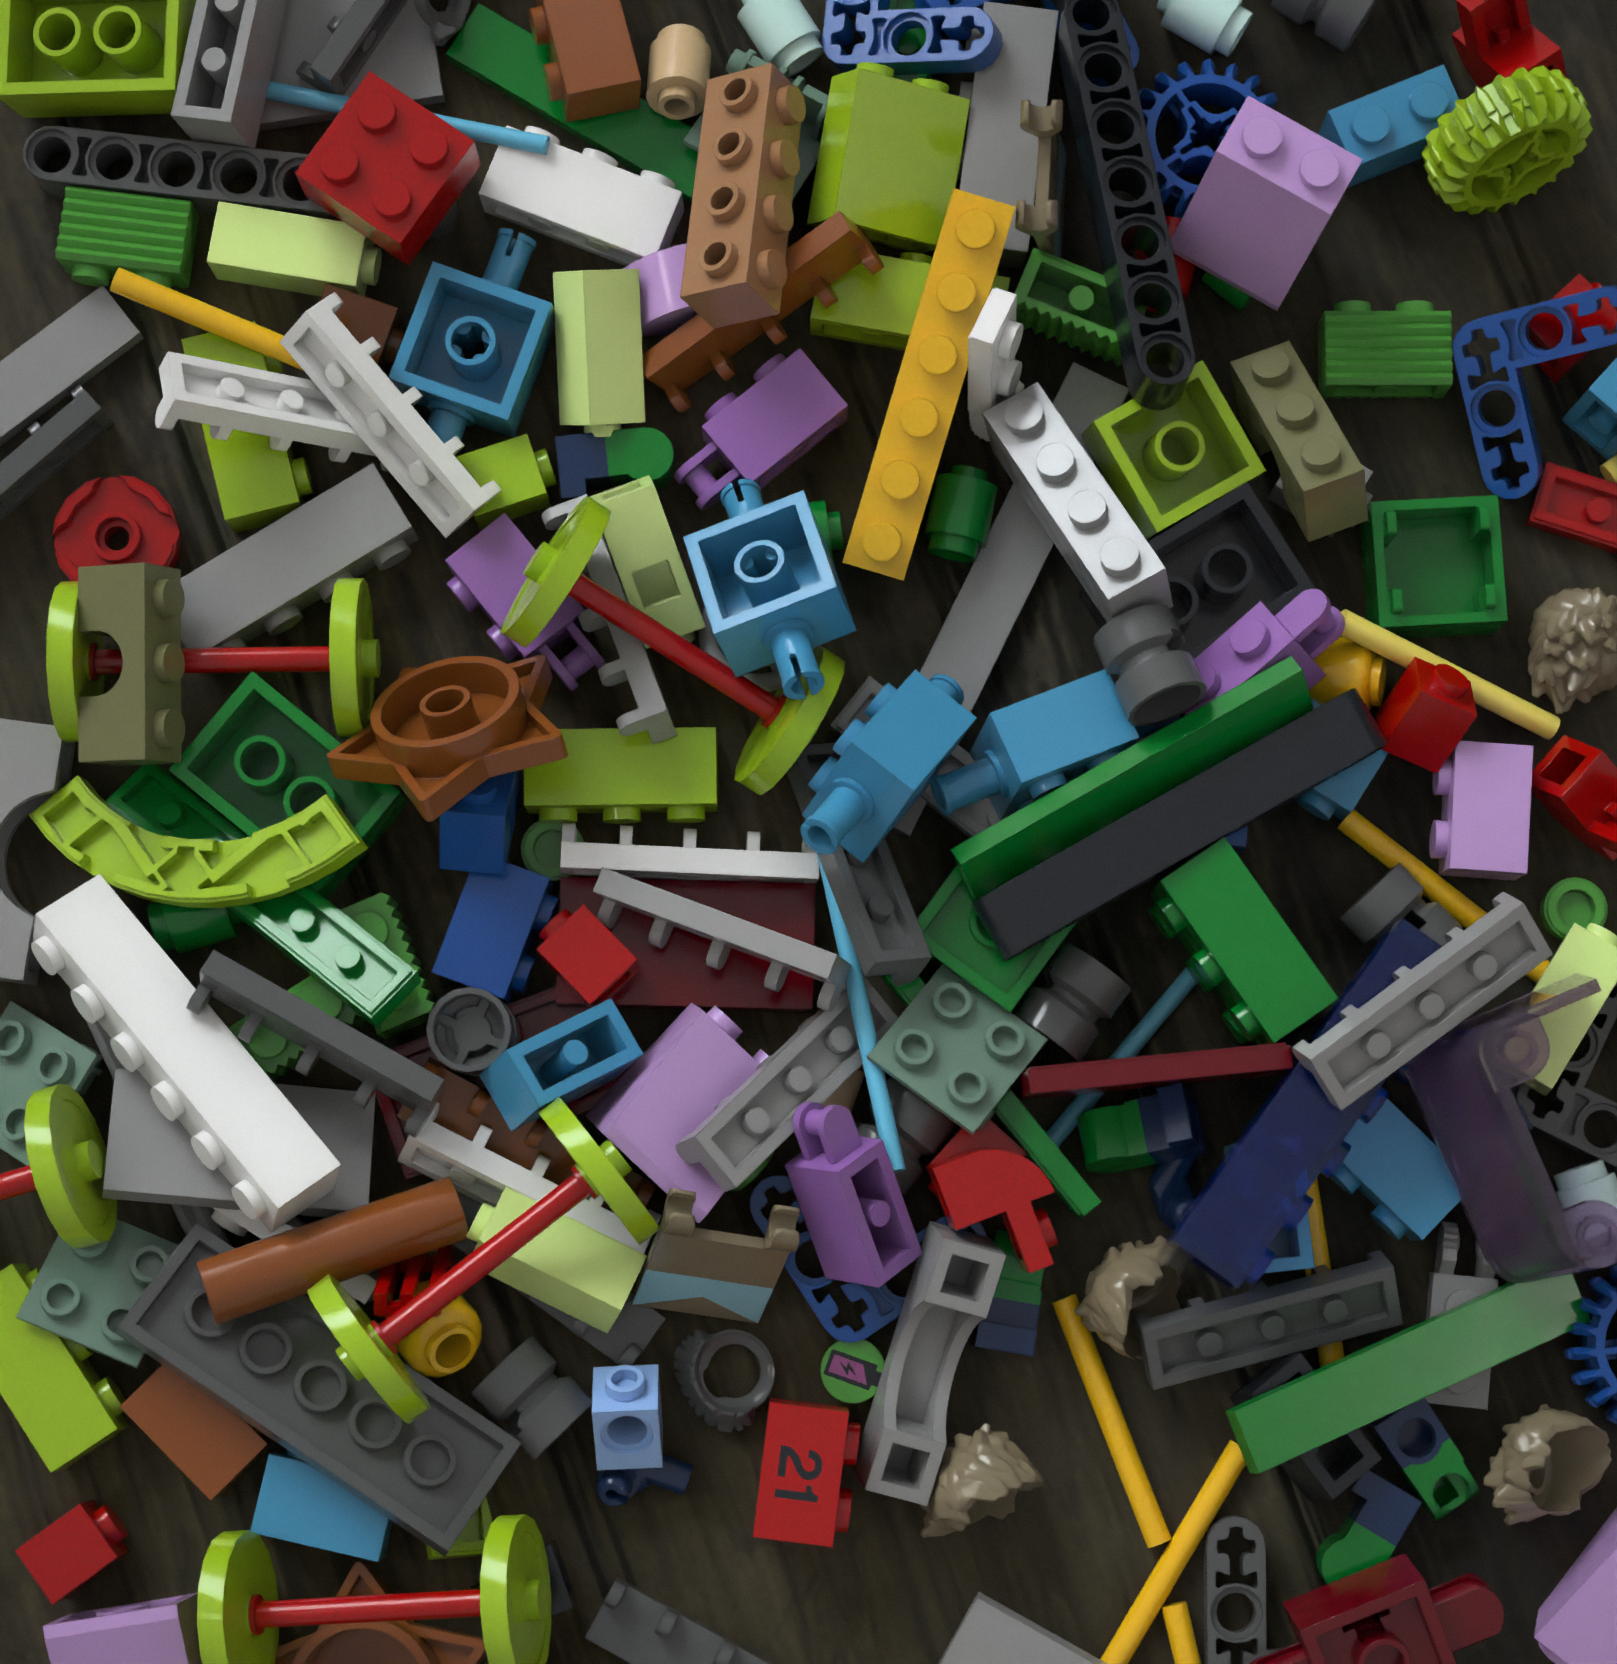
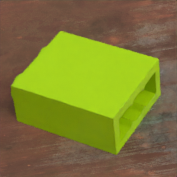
M870 62L858 63L856 69L832 76L807 225L818 227L840 211L866 233L870 242L907 252L924 253L936 249L953 188H956L970 99L949 94V85L941 81L917 78L913 79L911 83L894 78V70L888 66Z

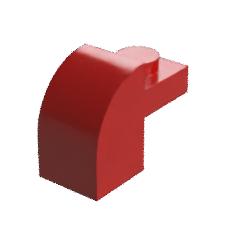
M1456 0L1461 28L1452 33V38L1464 67L1478 87L1483 88L1492 83L1495 77L1500 74L1504 78L1509 77L1518 68L1522 67L1529 72L1535 67L1544 65L1548 70L1560 69L1567 78L1561 48L1531 24L1527 0Z
M1563 735L1532 770L1531 792L1551 816L1582 843L1614 862L1617 858V768L1603 750Z
M975 1148L926 1166L950 1228L957 1231L1000 1214L1021 1270L1033 1273L1054 1264L1048 1248L1058 1245L1056 1234L1045 1209L1041 1208L1034 1211L1031 1201L1055 1191L1047 1176L1033 1162L1010 1151L996 1148Z

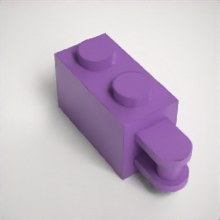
M801 348L788 358L779 353L769 359L754 374L753 378L756 383L739 397L733 392L726 394L705 413L704 417L708 421L702 425L703 441L707 446L685 462L673 476L679 485L687 483L698 496L695 504L701 511L717 503L721 499L722 490L731 482L735 488L739 485L738 480L751 479L758 483L760 489L764 488L847 421L848 404ZM717 458L729 471L718 481L706 468Z
M503 513L445 560L451 573L454 575L446 585L469 613L479 606L494 625L486 633L508 661H511L518 654L522 659L544 654L547 656L550 668L572 692L579 686L576 682L578 678L593 666L599 670L606 664L601 655L579 630L581 624L578 616L585 609L578 601L567 596L551 620L526 648L500 633L507 613L527 578L523 575V572L536 551L506 513ZM570 636L578 647L559 660L552 650Z
M1308 589L1301 592L1275 616L1260 601L1194 659L1207 686L1205 696L1195 706L1186 711L1185 714L1191 713L1290 656L1302 668L1308 690H1310L1326 676L1314 659L1343 633L1345 629L1343 614L1336 607L1331 606L1329 598L1319 589Z
M804 1102L796 1109L793 1117V1129L802 1152L786 1163L785 1167L825 1278L879 1288L923 1254L882 1139L860 1137L852 1114L845 1106L828 1105L824 1107L818 1102Z

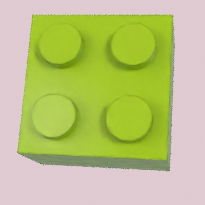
M1203 360L1194 365L1180 400L1172 407L1164 410H1150L1132 399L1094 420L1080 434L1110 488L1147 541L1170 529L1242 484L1252 482L1266 471Z

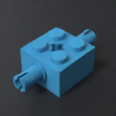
M499 229L498 238L483 278L432 262L388 377L402 394L414 386L418 389L423 397L416 404L427 407L431 411L427 424L444 444L454 436L461 440L466 426H473L474 424L515 438L555 331V314L552 303L518 291L532 251L535 250L537 243L531 237L520 232L517 240L512 238L514 234L512 229ZM477 342L483 343L486 350L484 354H475L473 359H465L462 352L463 349L473 350Z
M740 479L738 483L744 498L743 501H738L732 482L722 490L720 495L722 505L725 507L729 519L684 536L683 539L713 634L735 677L776 662L784 694L794 700L806 699L800 676L806 677L812 696L817 694L825 684L823 673L819 670L812 648L857 630L825 537L804 490L764 505L758 483L751 479Z
M1105 669L989 713L969 752L975 762L945 774L931 777L930 786L938 808L945 816L952 814L953 811L990 798L1001 821L1133 746L1139 739L1154 734L1180 719V715L1156 725L1143 727L1132 725L1128 721L1114 691L1115 684L1110 674H1107Z
M914 670L898 689L889 682L881 689L865 711V714L871 718L869 722H866L864 719L859 721L856 718L848 726L832 748L833 751L841 756L840 759L837 760L831 755L808 784V787L815 791L816 794L802 814L806 820L801 825L800 831L804 842L812 850L827 855L835 852L837 847L841 845L864 863L927 789L930 779H932L931 777L937 775L977 718L961 705L964 701V693L961 686L953 678L937 674L928 680L917 670Z

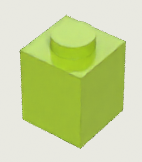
M528 434L456 457L480 487L494 480L502 489L498 495L474 514L479 529L486 528L503 513H506L511 520L551 506L545 488L557 485L546 448L533 452Z

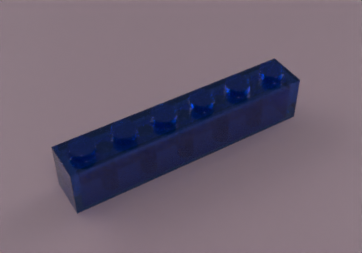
M1403 918L1390 925L1307 1043L1311 1044L1342 1021L1339 1012L1351 1004L1358 1009L1395 982L1392 973L1404 965L1412 969L1442 946ZM1419 1054L1401 1066L1400 1069L1405 1071ZM1295 1058L1292 1063L1293 1068L1287 1070L1165 1242L1228 1289L1239 1288L1244 1280L1253 1286L1267 1270L1276 1255L1268 1246L1283 1226L1291 1232L1311 1207L1314 1199L1308 1196L1306 1192L1320 1172L1328 1178L1331 1177L1348 1155L1352 1146L1344 1141V1138L1356 1121L1359 1119L1368 1124L1388 1098L1390 1092L1381 1087L1388 1077L1341 1111L1329 1102L1312 1072Z

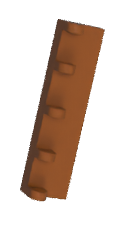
M838 211L787 248V281L782 288L780 314L715 329L697 314L643 354V372L648 380L665 391L674 408L682 414L692 407V402L685 391L688 387L713 369H716L718 374L725 381H728L737 374V370L730 359L731 356L764 332H766L774 344L778 345L787 338V334L780 323L782 319L815 295L826 308L832 306L838 301V298L831 284L861 262L873 275L883 269L884 264L866 233L842 212Z
M428 1058L423 1068L444 1079L442 1095L438 1101L440 1103L439 1112L433 1121L434 1123L470 1141H473L481 1124L492 1129L493 1131L484 1148L530 1171L539 1154L551 1159L543 1178L557 1185H560L574 1174L570 1168L576 1162L541 1117L511 1132L486 1087L433 1058ZM402 1104L397 1117L407 1122L409 1116L414 1111ZM632 1168L633 1171L623 1179L642 1204L646 1206L656 1188V1183L647 1175ZM604 1200L601 1207L613 1212Z

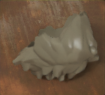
M1579 587L1574 589L1567 588L1556 595L1549 596L1533 612V621L1530 625L1531 632L1528 638L1531 648L1528 656V672L1532 682V697L1538 698L1546 693L1554 706L1555 713L1563 714V712L1569 711L1575 699L1584 704L1589 703L1592 696L1605 690L1610 691L1617 686V597L1614 595L1607 597L1599 587L1593 590L1591 588L1582 590Z
M1159 1235L1153 1243L1147 1245L1142 1240H1138L1135 1247L1131 1241L1121 1243L1118 1249L1110 1247L1103 1255L1104 1260L1101 1265L1096 1266L1093 1271L1089 1272L1086 1281V1296L1080 1305L1074 1308L1075 1315L1083 1317V1326H1086L1089 1331L1096 1332L1102 1341L1108 1343L1119 1354L1131 1359H1143L1140 1343L1132 1327L1131 1315L1144 1311L1147 1317L1150 1318L1181 1309L1176 1294L1182 1284L1180 1275L1185 1270L1191 1253L1187 1248L1182 1249L1184 1239L1178 1236L1173 1241H1168Z
M1547 1403L1543 1404L1538 1412L1521 1416L1519 1422L1503 1426L1502 1431L1507 1436L1502 1440V1446L1498 1449L1497 1456L1490 1457L1491 1470L1484 1477V1485L1494 1489L1492 1506L1495 1508H1505L1504 1513L1507 1516L1504 1522L1507 1525H1513L1521 1521L1530 1522L1546 1514L1553 1516L1569 1515L1574 1511L1581 1510L1580 1501L1582 1494L1600 1482L1606 1468L1612 1461L1610 1457L1611 1450L1607 1446L1609 1443L1608 1434L1586 1417H1581L1566 1410L1551 1409Z
M984 1423L979 1430L974 1432L973 1436L959 1433L954 1436L955 1442L947 1443L928 1505L919 1504L927 1511L926 1516L923 1518L925 1526L920 1531V1535L923 1538L945 1536L955 1531H963L967 1525L975 1523L987 1515L1003 1520L1009 1513L1015 1512V1497L1019 1491H1031L1033 1488L1043 1486L1040 1473L1032 1466L1029 1458L1018 1446L1009 1440L1007 1432L992 1431L990 1429L991 1425Z

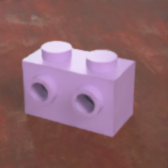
M1459 741L1438 773L1433 772L1434 795H1442L1441 820H1433L1429 840L1430 857L1439 859L1438 875L1515 881L1527 874L1533 746Z

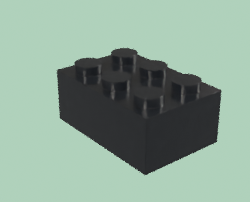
M1248 482L1148 541L1166 568L1173 607L1170 609L1185 639L1184 648L1181 651L1189 652L1194 659L1260 601L1275 616L1301 592L1308 589H1316ZM1082 586L1079 597L1098 627L1101 628L1107 622Z

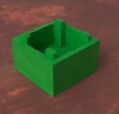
M1498 495L1371 501L1368 504V521L1359 523L1367 620L1404 639L1492 635L1508 621Z
M956 865L917 918L932 956L929 962L938 969L943 965L1010 1013L1075 924L1005 962L973 908L972 904L976 900L968 890L958 865Z

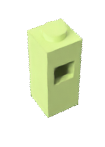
M218 201L207 263L215 277L219 280L322 296L326 284L365 296L367 284L374 286L377 284L382 252L381 248L374 247V242L342 221Z
M639 269L553 272L560 425H584V433H593L595 437H610L613 430L622 429L621 424L644 423L645 399Z
M650 475L590 496V498L611 511L609 522L603 535L628 603L687 641L692 642L695 639L693 631L706 626Z
M1574 923L1489 1063L1546 1096L1559 1079L1617 982V935L1594 923H1589L1586 929Z
M506 1186L496 1207L483 1202L466 1235L468 1239L477 1243L474 1251L532 1207L537 1201ZM564 1215L487 1275L608 1334L622 1311L647 1255Z

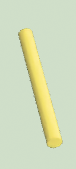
M1347 609L1341 611L1345 618V629L1341 636L1406 669L1414 657L1435 666L1438 664L1452 666L1471 681L1475 704L1547 740L1551 739L1558 731L1560 726V718Z

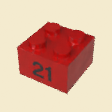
M369 71L295 174L307 198L409 266L481 167V162L474 140Z
M771 1397L753 1537L833 1547L835 1532L848 1533L852 1493L851 1489L840 1487L843 1464L856 1466L860 1436L859 1423L848 1422V1407Z

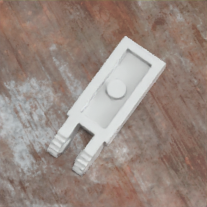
M998 288L992 289L968 337L969 426H971L970 430L974 432V435L979 436V439L986 440V442L990 440L982 413L1024 390V384L1019 380L1022 362L1015 360L1024 328L1022 323L1016 322L1017 294Z

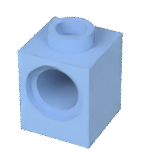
M658 1364L593 1367L592 1421L597 1470L663 1467V1418Z

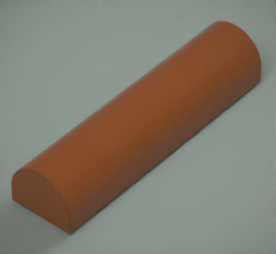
M447 1176L196 1261L195 1263L215 1324L218 1325L308 1294L307 1290L328 1274L340 1283L468 1239L466 1237L468 1226L456 1189L450 1177Z

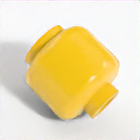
M1339 637L1314 659L1326 676L1309 690L1312 699L1323 705L1342 693L1356 688L1369 711L1372 706L1381 707L1386 687V658L1377 656L1376 653L1345 637Z
M430 1280L420 1282L417 1295L429 1286ZM460 1295L442 1309L441 1315L430 1318L396 1345L399 1351L398 1354L412 1369L425 1377L439 1378L451 1375L465 1367L476 1354L482 1340V1323L474 1308Z

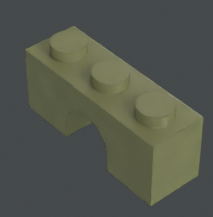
M1290 341L1231 361L1236 414L1259 455L1270 451L1273 452L1282 480L1284 500L1307 541L1311 542L1368 521L1364 468Z
M145 562L78 567V632L112 637L119 645L123 661L120 677L111 690L99 696L78 697V762L111 766L181 763V744L185 737V722L181 714V678L185 670V659L181 650V613L185 603L184 591L181 585V569Z

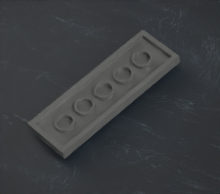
M196 1222L118 1325L117 1334L445 1557L522 1442L404 1363L431 1406L430 1409L412 1423H405L383 1400L366 1378L359 1382L346 1368L335 1349L341 1346L323 1321L311 1300L305 1295L216 1325L195 1262L235 1248Z

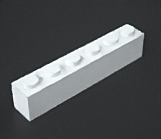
M100 874L35 914L31 948L38 963L48 974L55 975L58 973L72 990L70 993L72 1001L82 1017L92 1024L98 1021L112 1038L110 1040L111 1048L119 1062L128 1071L134 1072L138 1070L152 1087L150 1093L157 1108L170 1121L178 1119L192 1136L191 1145L198 1158L210 1170L218 1168L233 1186L231 1192L235 1202L248 1218L255 1220L259 1217L272 1233L334 1189L341 1163L209 1004L200 1015L186 1009L196 989Z

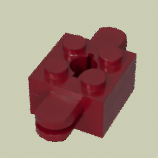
M1403 1553L1282 1602L1297 1643L1257 1658L1249 1664H1456L1453 1653L1492 1638L1501 1631L1504 1620L1503 1605L1488 1584L1472 1573L1464 1574L1428 1589L1425 1579L1407 1555Z

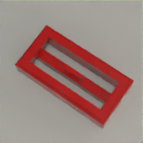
M453 1244L439 1248L437 1255L427 1256V1253L381 1268L373 1293L374 1315L389 1317L417 1295L423 1272H432L429 1283L431 1285L453 1268ZM406 1272L400 1291V1301H393L400 1273ZM442 1310L433 1317H438V1315H441Z

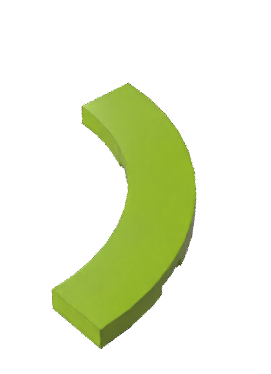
M79 775L29 814L44 836L60 852L93 876L100 874L109 885L128 894L156 903L186 908H223L248 905L280 897L313 884L342 868L368 849L335 800L326 794L297 814L282 822L255 831L250 837L221 842L215 839H186L167 835L162 836L149 832L114 811L98 795L90 783Z

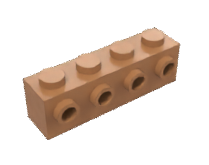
M773 63L707 80L680 298L714 329L780 314L782 288L787 281L786 253L788 235L794 221L792 200L795 176L800 168L798 148L801 122L805 119L806 105L800 89L793 85Z

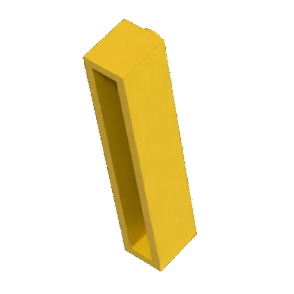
M953 188L842 563L904 581L968 369V337L990 295L1016 209L1015 206Z

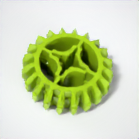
M1542 65L1533 68L1529 72L1524 67L1518 68L1511 76L1506 78L1501 74L1497 75L1494 81L1485 87L1476 86L1475 92L1466 99L1456 100V107L1450 113L1443 114L1437 119L1439 127L1431 130L1425 137L1428 144L1421 152L1425 162L1423 166L1429 175L1427 180L1436 195L1440 194L1445 204H1449L1454 212L1467 211L1470 215L1479 214L1485 208L1490 213L1496 212L1504 204L1516 205L1520 198L1530 193L1536 195L1538 188L1547 182H1555L1557 180L1556 174L1562 169L1571 167L1574 164L1573 156L1582 152L1587 146L1585 139L1593 128L1589 122L1591 115L1586 108L1587 102L1578 87H1574L1571 80L1566 78L1560 69L1548 70Z

